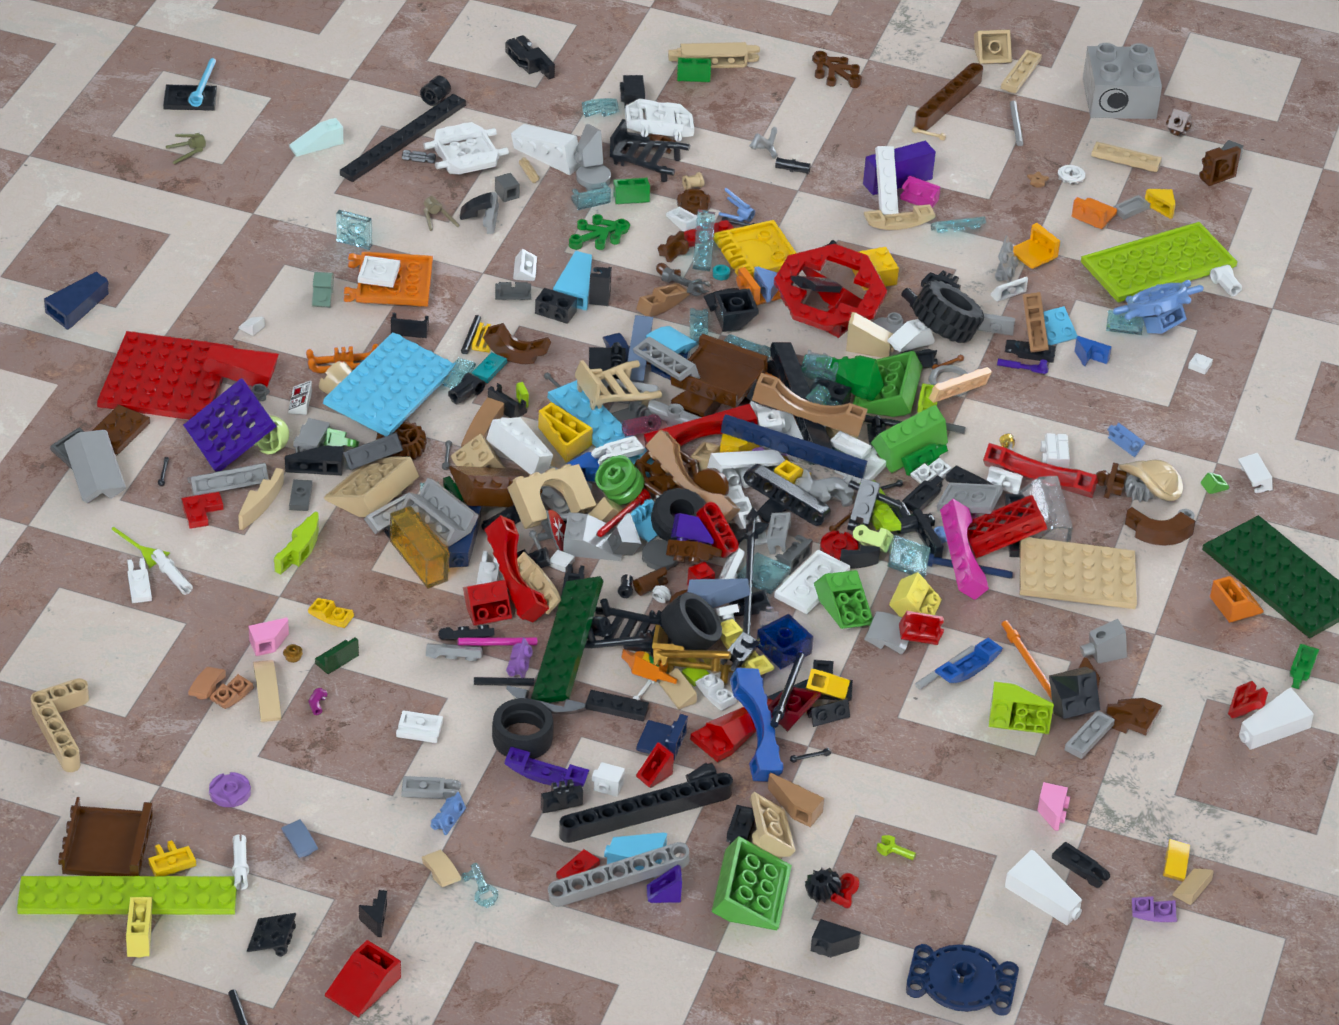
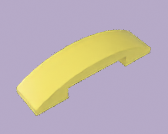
M733 618L721 622L722 635L720 638L727 650L743 632ZM756 651L741 666L742 668L759 669L760 675L774 670V666L764 655L759 656Z

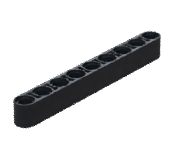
M772 342L770 354L781 382L794 394L815 403L792 343ZM794 415L803 440L832 449L824 425Z
M718 773L562 816L559 821V838L563 842L572 843L727 800L732 796L733 777L728 773Z

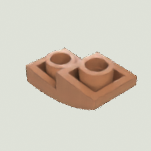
M206 667L191 685L188 695L196 696L197 699H207L216 691V684L226 678V670Z
M237 674L227 686L222 683L209 698L226 709L243 699L254 689L253 683Z

